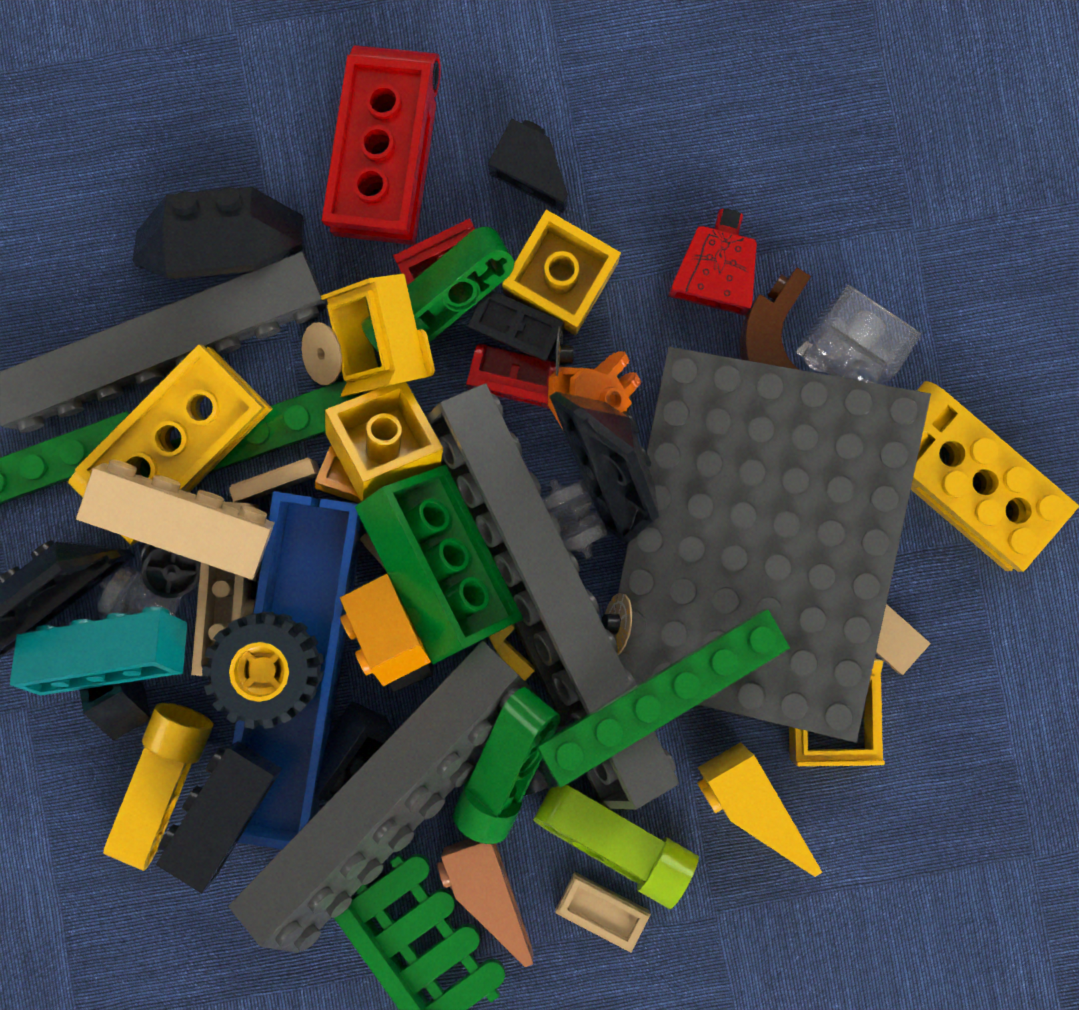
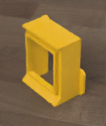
M404 274L368 278L321 295L322 300L327 299V309L332 330L336 334L341 346V370L346 385L340 397L369 392L381 387L434 375L435 367L428 336L423 329L417 330ZM369 315L372 320L382 364L381 367L377 365L374 347L366 337L361 326V322Z
M877 658L874 659L865 702V749L808 750V731L789 727L790 760L796 766L885 765L883 760L881 671L884 661Z

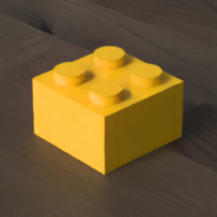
M546 209L516 259L512 273L503 281V293L515 301L564 321L565 330L577 335L618 265L621 252Z
M407 382L381 387L325 409L326 436L361 502L383 486L441 466L443 447Z

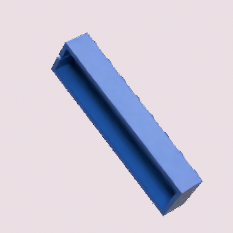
M273 491L269 520L275 522L262 558L254 613L274 612V614L278 615L284 613L292 616V620L296 623L302 622L307 626L306 632L311 637H316L319 643L316 645L318 653L323 655L324 662L320 668V671H323L322 681L318 684V691L314 698L301 712L284 724L281 722L275 727L264 729L263 725H258L252 729L244 727V721L239 720L236 722L232 744L239 741L282 768L281 773L239 839V843L283 849L318 813L320 798H317L315 790L328 735L331 732L346 631L340 620V616L346 614L340 597L353 591L361 544L360 538L363 531V523L355 509V506L358 504Z

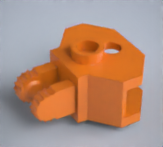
M618 351L609 355L595 369L559 367L558 376L555 371L549 377L548 406L560 426L561 423L549 397L556 391L606 402L620 412H627V408L632 404L629 396L641 385V380L637 373L629 372L618 379L617 375L630 361L625 351Z

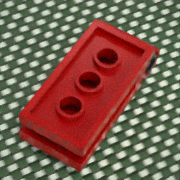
M354 45L350 55H347L321 220L325 226H330V232L333 236L407 245L416 244L437 105L434 97L437 96L440 85L441 62L438 53ZM387 148L384 152L377 154L381 149ZM382 188L379 193L370 196L375 189Z

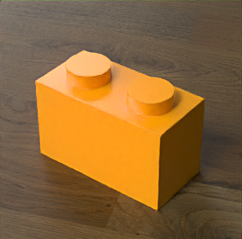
M388 574L340 597L346 614L340 616V620L351 640L357 638L361 649L356 651L355 655L366 676L373 673L382 686H385L431 662Z

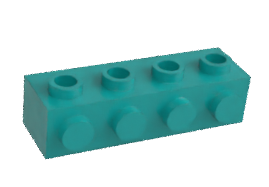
M146 607L143 608L142 613L132 615L111 613L103 620L77 619L71 621L69 626H38L34 632L17 634L10 685L41 696L183 674L187 622L170 615V611L166 608Z

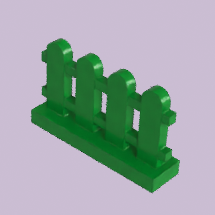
M400 853L390 861L394 868L370 886L368 884L362 885L356 891L358 894L355 897L354 895L351 896L352 902L342 914L334 918L399 1010H467L485 996L491 1003L500 995L497 988L503 983L505 978L503 963L494 958L487 959L480 965L471 953L477 949L480 942L478 928L473 924L466 923L454 930L446 917L454 909L455 897L447 889H438L429 895L421 882L429 874L430 862L422 854H413L405 860ZM408 891H411L419 903L396 920H393L385 908ZM371 918H376L383 928L381 931L377 929ZM436 926L444 938L421 955H418L410 943ZM398 952L401 953L408 963L406 966L397 957L396 954ZM461 961L469 973L446 990H443L436 978ZM425 987L433 998L431 1001L421 991L422 988Z

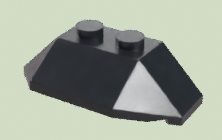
M227 187L220 190L185 191L178 194H167L137 230L132 260L136 267L145 268L151 273L167 279L257 271L280 261L289 253L296 254L303 250L304 218L300 213L254 187Z
M556 391L549 397L603 527L627 544L659 517L655 484L648 468L651 466V460L646 451L640 446L636 435L639 433V427L628 412H620L606 402Z
M51 540L36 548L31 553L33 560L20 569L19 566H16L0 576V659L15 648L17 634L34 632L38 626L46 625L135 557L134 554L128 549L75 542L54 543Z

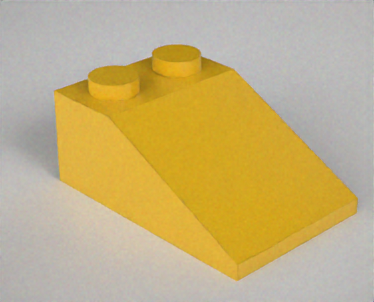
M740 742L697 767L703 779L696 783L715 814L723 810L732 823L814 877L823 873L755 755Z

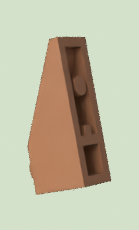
M469 838L444 847L441 856L442 861L437 863L443 886L445 888L451 886L455 899L524 967L533 965V949L497 844L479 843Z

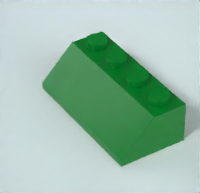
M446 465L383 486L355 506L433 665L523 619Z

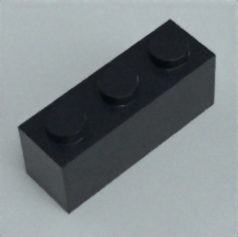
M239 741L229 746L226 750L222 747L217 750L206 767V771L211 773L204 787L201 788L197 785L192 790L182 806V809L188 813L180 826L173 824L168 829L158 846L164 852L157 861L156 866L201 894L214 882L282 771L281 767Z

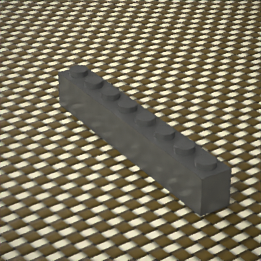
M303 252L297 253L257 271L249 272L1 371V427L19 430L20 433L35 431L45 426V419L55 415H59L60 418L75 415L84 410L83 404L95 399H98L99 402L109 401L123 395L122 389L135 383H138V386H146L161 380L163 372L176 368L198 344L204 345L206 348L211 347L219 355H223L239 349L242 346L241 341L256 336L257 339H264L281 331L280 326L294 320L297 324H301L317 318L320 315L319 310L326 308L327 303L326 300L321 299L323 293L309 259Z

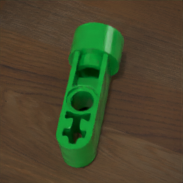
M479 227L473 230L407 285L417 330L423 329L427 333L429 342L512 273L514 268L513 257L495 229ZM369 315L361 322V326L368 340L378 351L372 320Z
M527 687L518 689L504 704L472 776L465 783L453 810V819L457 828L465 836L479 843L495 844L503 841L508 836L522 807V799L542 760L536 745L554 735L561 716Z

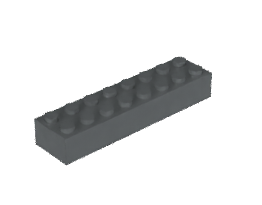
M484 641L465 658L228 906L260 947L295 953L311 947L320 937L321 932L319 930L327 921L342 914L352 902L351 896L362 885L369 884L383 870L382 863L393 852L402 850L410 843L414 837L413 831L424 819L432 818L441 810L445 803L444 798L455 786H462L471 778L475 769L474 766L482 754L498 716L511 695L518 689L527 687L540 698Z

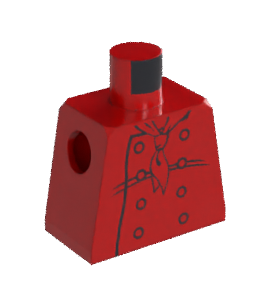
M720 209L714 229L698 226L671 285L668 297L743 316L746 315L751 309L753 302L757 242L752 238L739 235L743 219L742 213L731 209Z

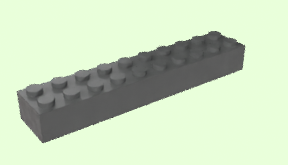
M485 383L440 402L426 418L443 447L441 466H447L523 617L514 626L555 711L561 716L560 721L574 719L576 722L635 687L636 682L631 673L623 668L617 655L618 646L616 640L604 628L597 614L599 611L597 601L593 594L585 589L578 575V562L575 556L566 550L559 535L560 526L558 520L552 512L547 510L540 496V483L536 476L528 471L521 457V444L518 438L509 432L504 422L503 408L498 397L490 393ZM656 730L586 773L601 805L608 809L637 810L680 784L674 773L676 770L674 760L669 752L662 748L655 734Z

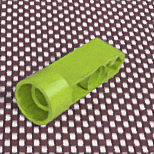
M568 785L561 788L559 786L550 788L533 818L534 822L545 830L637 883V891L669 910L678 903L684 894L698 864L699 856L668 837H664L662 840Z

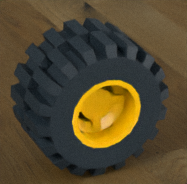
M274 612L254 613L232 621L228 624L227 628L220 630L213 638L216 640L214 645L209 646L205 653V657H208L209 661L208 664L202 666V676H208L209 684L204 686L206 694L213 693L217 700L212 705L218 712L225 709L229 713L226 717L229 721L233 723L239 720L244 721V727L252 729L258 725H263L264 729L275 727L278 723L283 722L284 724L291 720L314 698L318 691V684L322 681L323 671H320V668L324 661L322 653H318L316 645L319 644L316 637H311L306 632L308 627L302 622L296 623L292 620V616L284 613L281 615L274 614Z

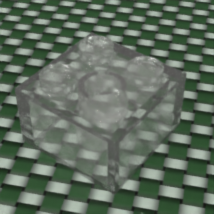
M848 284L821 312L796 350V353L804 357L805 363L818 372H826L831 376L884 385L897 374L922 333Z

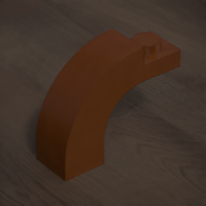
M796 267L788 278L783 274L779 276L767 295L773 301L768 300L761 294L754 299L751 309L746 313L741 329V360L799 370L790 361L784 350L782 327L789 310L811 278L809 274Z

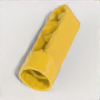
M159 703L155 706L142 738L144 749L105 844L104 855L142 871L148 868L158 850L159 843L163 838L191 765L200 760L213 728V723L208 717L191 708L177 704Z

